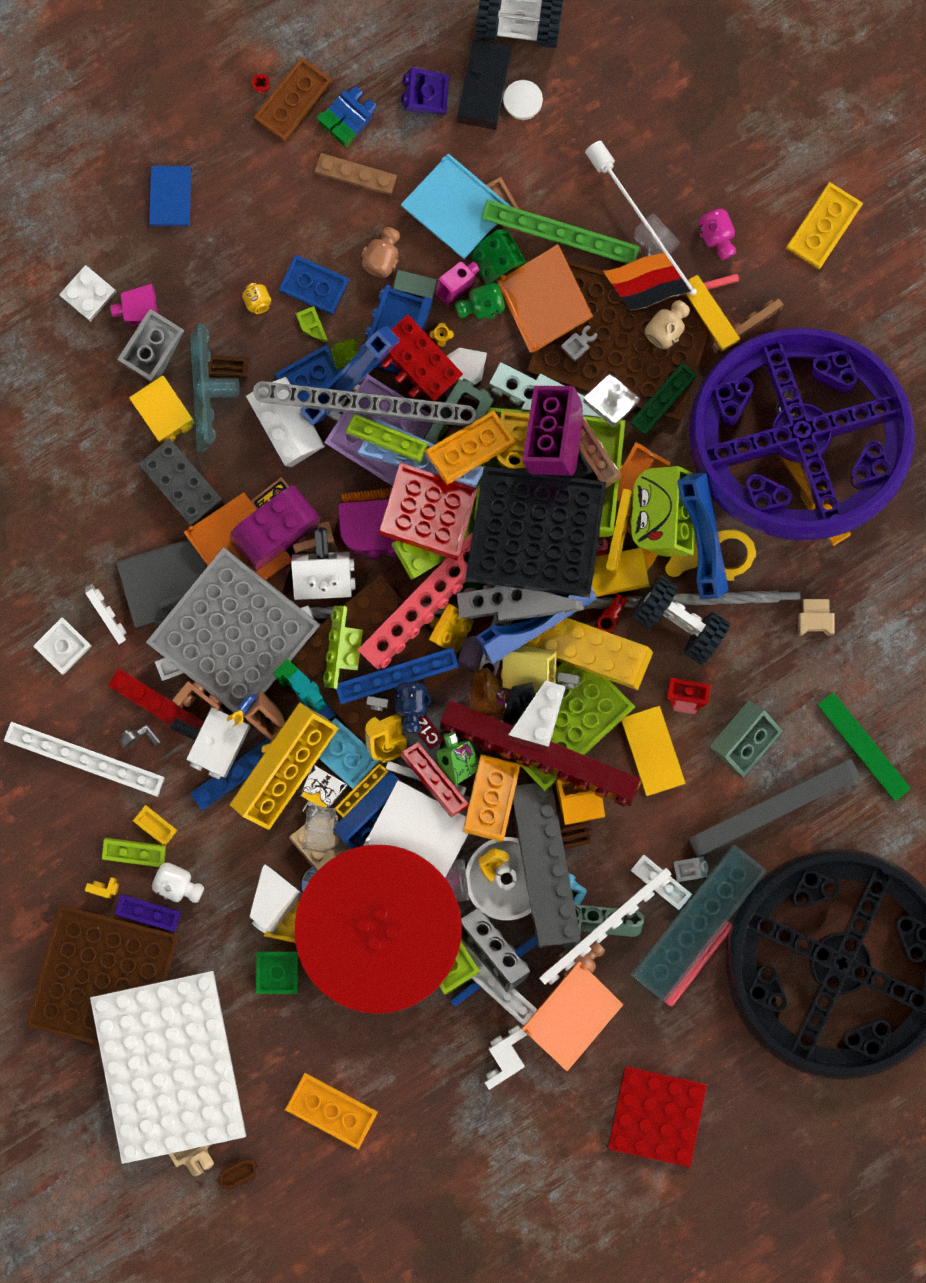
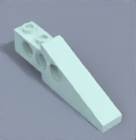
M501 362L489 383V388L492 389L491 392L501 397L504 395L510 398L509 401L515 405L520 406L522 404V411H530L532 399H527L524 394L527 391L533 392L534 386H564L542 374L539 375L537 380H534ZM509 382H515L517 388L510 390L506 385ZM578 393L582 402L583 416L610 418L612 410Z

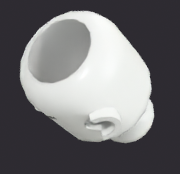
M163 863L153 880L152 890L165 899L168 898L174 902H179L183 896H186L191 902L197 903L204 891V886L199 883H191V874L187 870L171 863Z

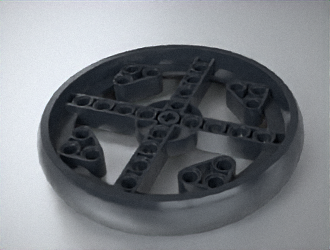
M837 848L809 852L782 863L764 876L741 904L730 930L726 952V971L730 994L743 1024L754 1039L773 1057L800 1072L816 1077L839 1080L860 1079L888 1071L903 1063L926 1044V939L922 940L919 937V931L922 928L926 929V888L908 871L881 856L854 849ZM807 874H812L815 877V882L811 886L805 882ZM833 879H852L865 883L844 931L828 934L819 941L769 918L775 908L790 894L792 904L798 908H804L837 896L840 887L838 882ZM874 882L880 885V891L877 894L871 891V885ZM826 883H831L834 887V891L830 895L824 891ZM800 892L806 895V902L804 904H799L796 900ZM885 893L895 899L909 915L897 917L893 925L905 958L915 963L925 959V975L921 991L872 968L871 955L863 940ZM865 901L870 902L872 907L868 913L862 909V904ZM903 919L909 922V928L906 931L900 928V922ZM856 920H860L863 923V928L859 932L853 928ZM763 921H767L770 924V930L767 933H763L760 930V924ZM782 930H786L789 934L786 942H782L779 939V933ZM760 936L810 959V971L815 982L818 984V988L796 1035L783 1026L772 1013V1011H783L787 1006V999L776 969L767 964L756 968ZM801 939L806 940L808 943L805 951H801L798 948V942ZM847 939H852L854 942L852 950L845 948L844 944ZM914 947L918 948L920 952L916 959H913L910 955V951ZM821 948L827 953L824 960H819L817 957V951ZM843 958L845 966L838 969L839 965L836 961ZM858 967H862L864 969V976L858 979L855 976V970ZM764 968H769L771 971V977L768 980H764L761 976ZM833 976L836 978L837 984L834 988H829L827 980ZM877 976H881L883 979V985L879 988L874 985V979ZM863 985L913 1009L905 1021L892 1033L890 1024L881 1019L872 1020L847 1029L841 1038L843 1044L850 1049H832L816 1045L838 995L853 993ZM896 985L902 988V994L899 997L893 994V988ZM756 987H760L763 991L759 999H755L752 995L753 989ZM916 994L921 997V1003L918 1006L912 1003V998ZM825 995L828 998V1004L825 1007H821L818 1004V1000L821 996ZM775 996H779L782 1001L778 1008H774L771 1004ZM816 1014L819 1017V1023L816 1026H812L809 1020L812 1015ZM879 1023L885 1026V1031L881 1035H878L875 1030ZM851 1033L857 1035V1042L853 1045H850L848 1042V1036ZM804 1034H809L811 1038L808 1045L801 1043L800 1039ZM874 1042L876 1051L869 1054L867 1052V1045Z

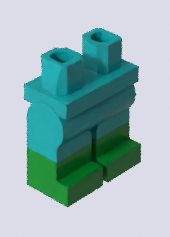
M286 659L273 672L278 685L283 690L287 686L292 689L303 705L311 707L317 713L326 706L317 684L314 682L310 684V680L289 659Z

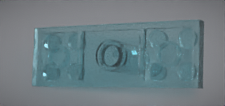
M197 324L190 334L197 452H206L216 439L215 429H212L214 410L211 409L210 398H238L239 380L238 378H209L208 362L211 359L210 350H207L209 330H206V324Z

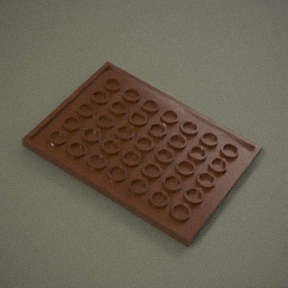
M566 260L593 318L533 352L527 373L538 377L542 374L560 384L574 386L576 389L641 409L682 362L692 371L697 372L710 331L688 298L677 295L646 308L629 310L603 271ZM680 300L690 309L689 315L682 318L685 330L679 336L678 342H675L668 349H660L647 339L645 328L657 312L662 309L671 310L672 304ZM589 325L590 329L586 332L587 336L591 337L597 333V338L593 342H587L590 348L574 362L564 352L561 345L575 332L581 336L584 327ZM693 382L667 410L663 417L681 421Z

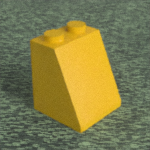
M163 375L129 397L161 445L169 438L174 441L176 439L175 436L181 432H188L193 428L192 425L195 424Z

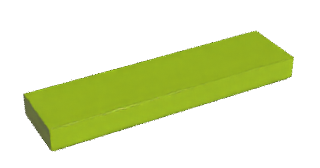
M357 414L353 415L346 429V434L418 463H421L425 450L429 446L424 441Z

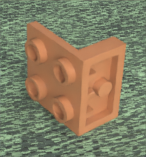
M187 682L172 700L183 709L186 706L189 708L196 698L194 696L197 693L215 709L221 712L224 711L220 707L222 703L212 695L207 697L205 695L207 691L196 682L193 684Z

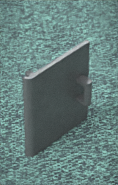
M189 539L116 561L135 629L163 621L207 568L206 563Z

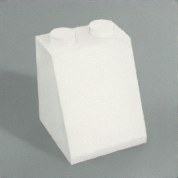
M266 864L261 871L250 918L254 920L252 924L260 931L273 933L299 901L302 893Z

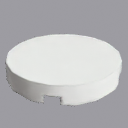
M519 80L510 84L505 90L503 97L505 110L518 120L533 118L541 110L543 102L542 92L539 87L527 80Z

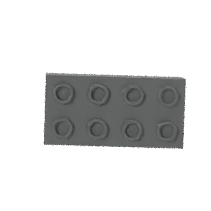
M170 438L139 463L143 471L190 526L196 525L224 504L220 496Z

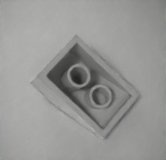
M149 309L117 360L123 366L152 383L161 377L184 330Z

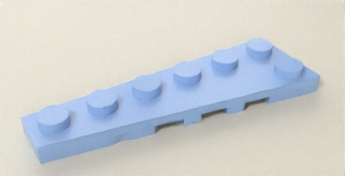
M378 418L375 420V422L428 443V448L434 445ZM366 441L363 442L358 451L359 455L395 466H399L401 462L440 476L426 454L421 463H418ZM478 466L455 481L477 488L482 479L484 467Z

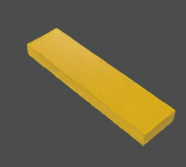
M696 275L689 279L688 282L697 292L695 295H690L689 293L685 295L722 351L740 342L739 336L700 277Z
M623 489L607 560L606 569L611 572L618 571L631 512L633 492L628 489Z

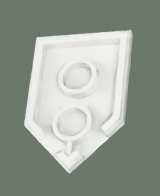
M458 348L447 355L463 373L459 379L463 380L465 378L472 382L473 386L482 381L487 353ZM455 383L443 393L445 399H447Z

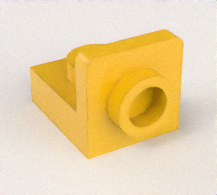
M111 877L107 888H105L106 884L94 881L93 884L87 883L85 891L105 898H112V895H116L119 884L117 883V878Z

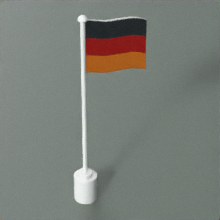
M597 141L589 146L585 153L598 172H608L663 251V253L643 257L620 268L603 271L628 309L638 310L646 308L669 297L686 293L695 295L697 290L693 289L611 170L614 167L613 163L615 160L603 142Z

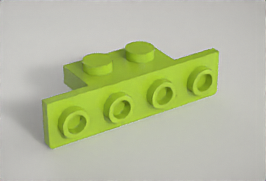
M334 606L331 614L332 627L329 633V651L326 654L327 667L323 676L324 687L337 689L340 668L358 671L360 656L358 649L361 647L363 630L345 627L346 606Z

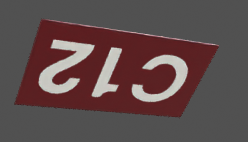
M426 715L419 717L421 730L418 734L431 750L444 739Z

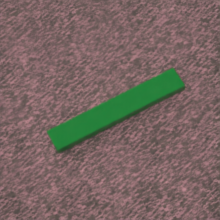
M834 692L817 704L818 708L894 802L911 789Z

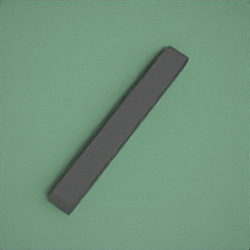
M849 759L689 838L688 841L696 857H699L861 776L852 759Z

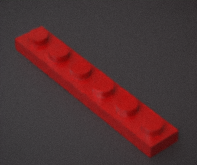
M119 668L108 684L112 689L170 725L174 719H179L201 730L204 724L199 718Z

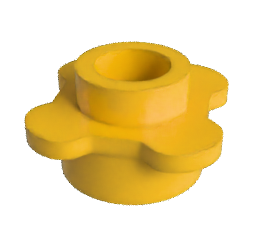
M439 323L435 330L430 332V337L438 342V346L443 347L449 339L454 337V333L449 331L445 323Z

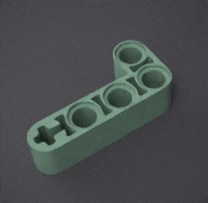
M575 905L580 934L581 932L591 933L618 909ZM635 911L631 916L626 914L621 918L625 924H620L616 929L611 927L605 932L609 935L638 936L642 932L644 916L639 911ZM589 918H594L596 921H591ZM578 943L563 945V947L572 949Z

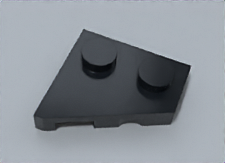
M533 682L512 686L502 722L509 725H515L536 695Z

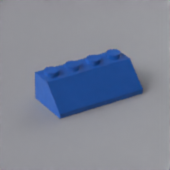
M391 771L332 828L351 849L364 845L366 838L369 836L399 780Z

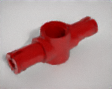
M617 593L610 607L606 608L603 614L599 616L594 628L608 633L612 632L620 618L619 614L628 602V599L623 597L621 602H619L622 595ZM603 618H610L613 623L609 628L601 625Z

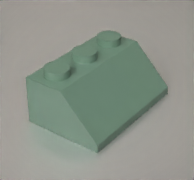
M748 701L709 747L720 759L744 778L783 731L764 709Z

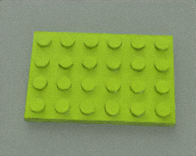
M562 663L556 668V684H558L559 672L579 676L580 683L579 688L574 687L573 690L565 689L551 742L585 755L624 719L635 706L610 680ZM521 765L544 791H547L558 780L557 776L550 773L548 775L543 774L537 770L538 768Z

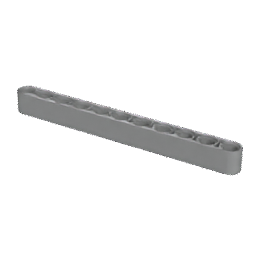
M264 381L256 383L253 388L256 400L269 404L456 426H468L474 422L476 416L474 409L468 405ZM262 387L267 388L269 391L265 397H260L257 394L258 390ZM287 390L289 396L286 399H280L278 397L279 391ZM302 392L309 394V399L305 402L298 399V395ZM321 395H328L330 398L326 404H321L318 399ZM347 397L350 403L343 407L338 403L339 399ZM361 400H368L371 403L367 409L361 408L359 406ZM382 402H388L391 407L388 411H382L379 405ZM407 404L411 407V411L404 414L399 410L400 406ZM422 407H429L431 414L423 416L420 413ZM443 409H449L452 415L449 418H443L440 412ZM468 411L471 413L472 418L465 421L461 419L460 414Z

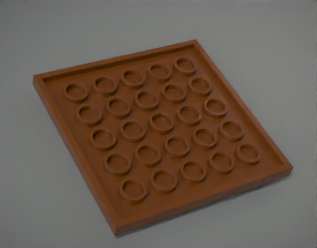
M380 575L344 605L347 607L345 627L363 630L362 646L404 602ZM411 614L409 616V621L412 622L417 617L414 614ZM330 617L317 628L293 657L292 661L311 683L317 684L323 698L354 735L366 745L365 729L368 721L374 717L381 721L396 714L394 707L396 687L369 695L371 697L389 699L388 708L383 707V711L370 709L371 705H367L368 696L341 704L337 690L324 687L323 676L327 667L326 654L329 651V633L332 627ZM422 626L419 629V634L413 639L410 638L405 643V648L391 658V662L387 667L380 670L431 655L444 649L429 640L431 634ZM403 628L396 629L394 636H400ZM383 643L380 646V651H385L388 648V643ZM360 653L358 671L340 668L338 683L380 670L375 668ZM459 668L411 683L424 684L427 687L428 694H430L458 671Z
M59 904L26 1026L99 1045L90 997L167 981L180 935Z

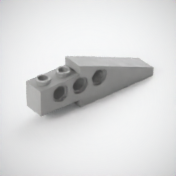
M485 585L482 590L466 588L463 593H457L459 617L463 619L498 615L500 621L507 622L584 610L583 602L543 591ZM521 591L522 597L518 601L516 596L517 593ZM502 594L503 600L501 603H498V595ZM480 597H483V604L479 606L478 600Z

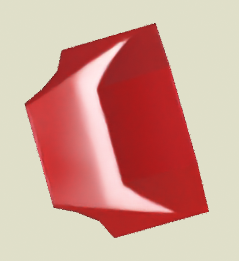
M670 678L667 699L670 700L673 711L695 715L702 707L708 705L711 685Z

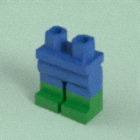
M356 86L348 92L344 90L324 113L321 112L317 116L318 124L329 134L333 135L345 148L372 120L371 115L377 108L376 104L369 98L363 105L358 102L363 93Z

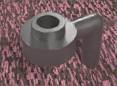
M144 724L137 730L131 731L128 729L120 735L119 743L126 749L137 742L144 734L147 735L154 746H158L162 741L148 724Z

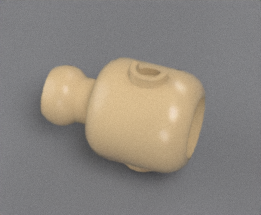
M678 300L672 304L671 310L662 309L657 312L645 328L647 339L660 349H668L675 342H678L679 336L685 330L682 318L689 315V307L684 302Z

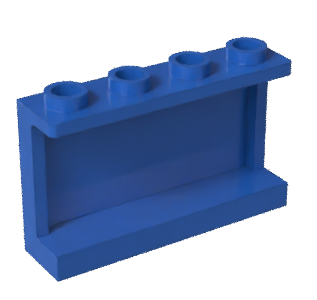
M386 284L385 290L381 289L378 297L380 304L378 308H374L372 314L374 321L372 327L368 326L365 338L368 340L377 330L388 326L391 330L406 315H409L424 331L433 300L428 297L422 299L392 289L390 285ZM380 362L375 367L395 375L400 373L392 363L386 369L380 365Z

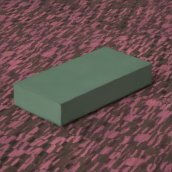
M398 270L393 289L413 296L432 299L437 279Z

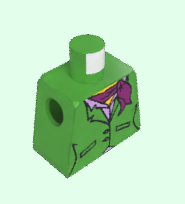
M451 732L443 736L446 746L437 751L439 768L451 783L458 784L476 773L479 760L471 743L468 740L458 741L455 732Z

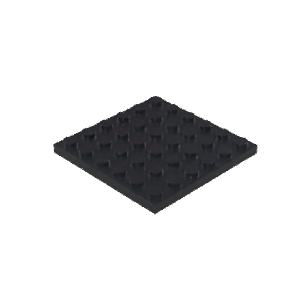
M484 466L466 581L590 598L606 482L558 475H533L527 471Z

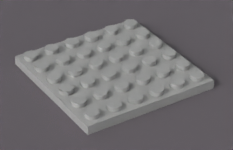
M223 547L146 643L235 713L245 697L252 694L256 695L259 692L265 693L275 680L273 672L286 659L290 661L293 659L320 624L228 549Z

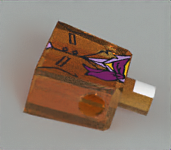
M484 668L470 674V702L472 708L492 717L505 712L507 705L505 703V689L488 668Z

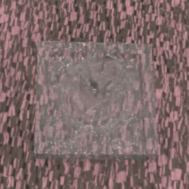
M609 374L584 398L583 403L612 427H615L639 403L640 398Z

